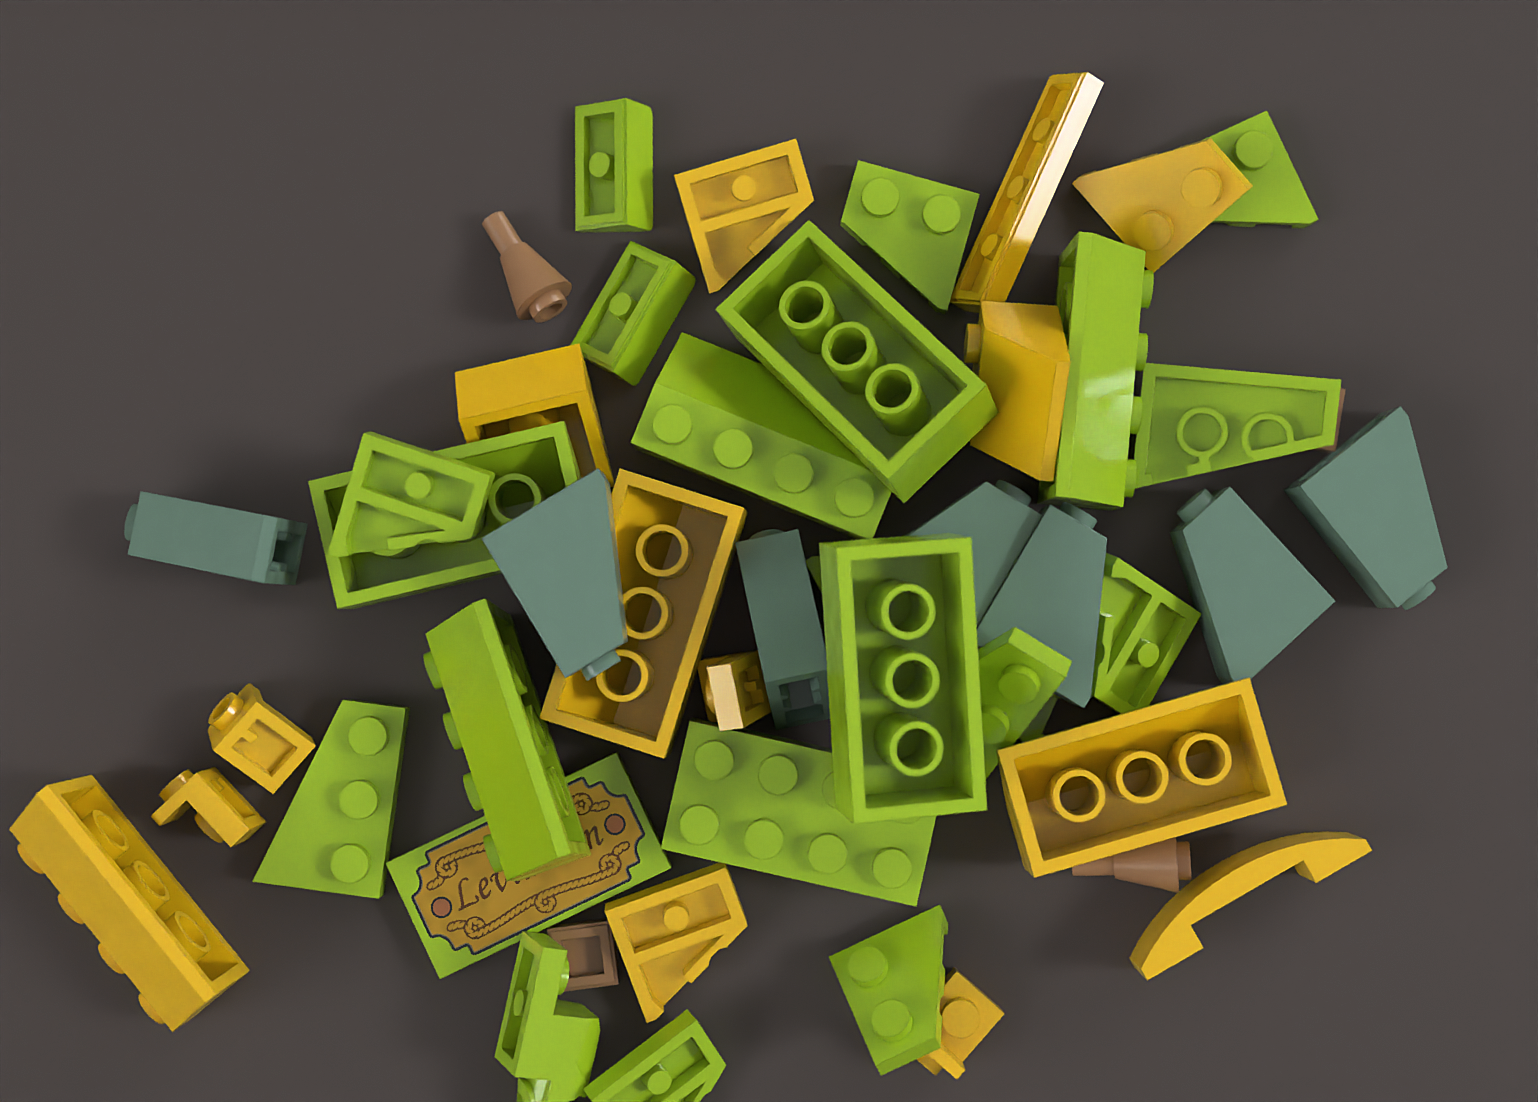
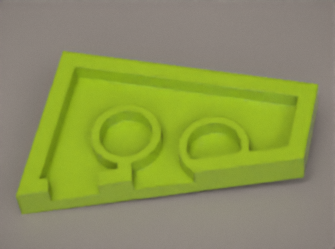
M1146 363L1143 370L1141 389L1142 419L1139 432L1136 435L1134 460L1137 463L1135 488L1334 445L1341 380Z
M1017 627L1011 628L978 649L985 780L998 765L996 750L1011 746L1016 742L1066 678L1072 663L1070 659Z
M353 699L342 700L252 882L376 899L384 895L387 866L385 863L389 861L410 707Z

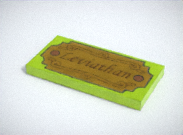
M618 751L565 776L591 852L589 856L520 881H506L504 872L495 873L488 860L483 837L491 834L484 815L385 863L439 979L519 942L522 931L538 933L671 869L672 864L666 851L661 849L662 843Z

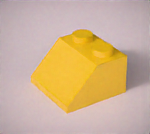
M981 301L978 324H967L964 363H973L972 372L987 385L999 413L970 440V445L1040 481H1053L1071 363L1059 308L1055 305Z
M579 343L455 372L458 420L466 443L564 421L581 477L583 478L594 470L599 469L606 476L610 487H614V479L596 401Z

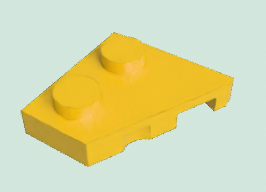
M1211 138L1180 146L1177 149L1163 153H1155L1134 159L1128 163L1103 170L1088 172L1078 177L1072 183L1125 244L1146 251L1145 267L1148 270H1152L1153 273L1253 187Z
M797 139L674 175L709 294L719 291L814 201Z
M720 862L605 903L604 912L647 1023L656 1020L664 1012V1005L688 981L692 983L709 966L711 957L719 949L727 948L748 926L727 864Z

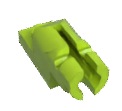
M522 931L494 1057L514 1077H520L518 1078L517 1102H572L579 1096L587 1097L583 1088L590 1081L600 1035L599 1018L583 1004L557 999V996L565 991L569 979V961L566 957L568 950L547 934Z

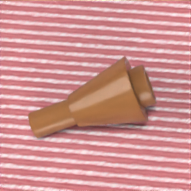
M499 211L489 215L483 221L482 226L501 255V265L518 319H534L535 322L541 323L554 318L567 306L566 298L572 290V284L531 246L521 241L504 212Z
M1176 837L1074 866L1072 867L1073 876L1114 875L1115 879L1179 893V880H1191L1189 841L1176 842Z

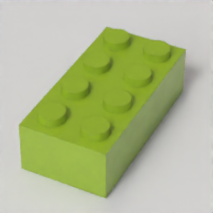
M810 220L796 231L715 309L736 339L903 503L917 492L999 413L987 385Z
M953 533L819 543L836 809L853 824L987 810L972 538Z
M692 717L688 725L661 849L917 906L936 816L853 824L836 809L832 748L744 728L719 731L717 722Z

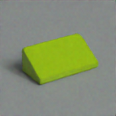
M628 98L575 106V231L644 232L652 230V109L647 105Z
M630 240L571 345L579 343L584 359L624 382L636 386L696 282L695 277L675 260Z

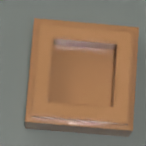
M607 918L548 927V936L568 950L566 957L569 961V979L564 992L619 984L620 974L616 943Z

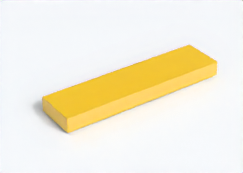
M1090 73L1057 74L1049 77L952 292L950 302L964 311L979 313L981 301L1006 302L1104 84Z

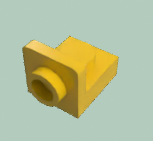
M758 650L710 657L700 661L698 673L707 717L711 722H718L719 731L744 728L771 712Z
M250 683L238 695L233 692L227 694L216 705L208 720L210 724L208 735L213 751L272 794L275 793L316 746L309 734L263 701L260 690Z
M216 767L195 774L189 769L183 771L159 793V796L165 803L151 815L152 819L159 826L177 820L192 806L198 812L194 818L201 830L218 843L225 841L230 847L248 840L266 823V820Z
M954 967L945 977L944 995L940 999L939 1012L942 1016L941 1048L917 1060L935 1075L944 1068L955 1079H958L966 1070L963 1061L1005 1013Z

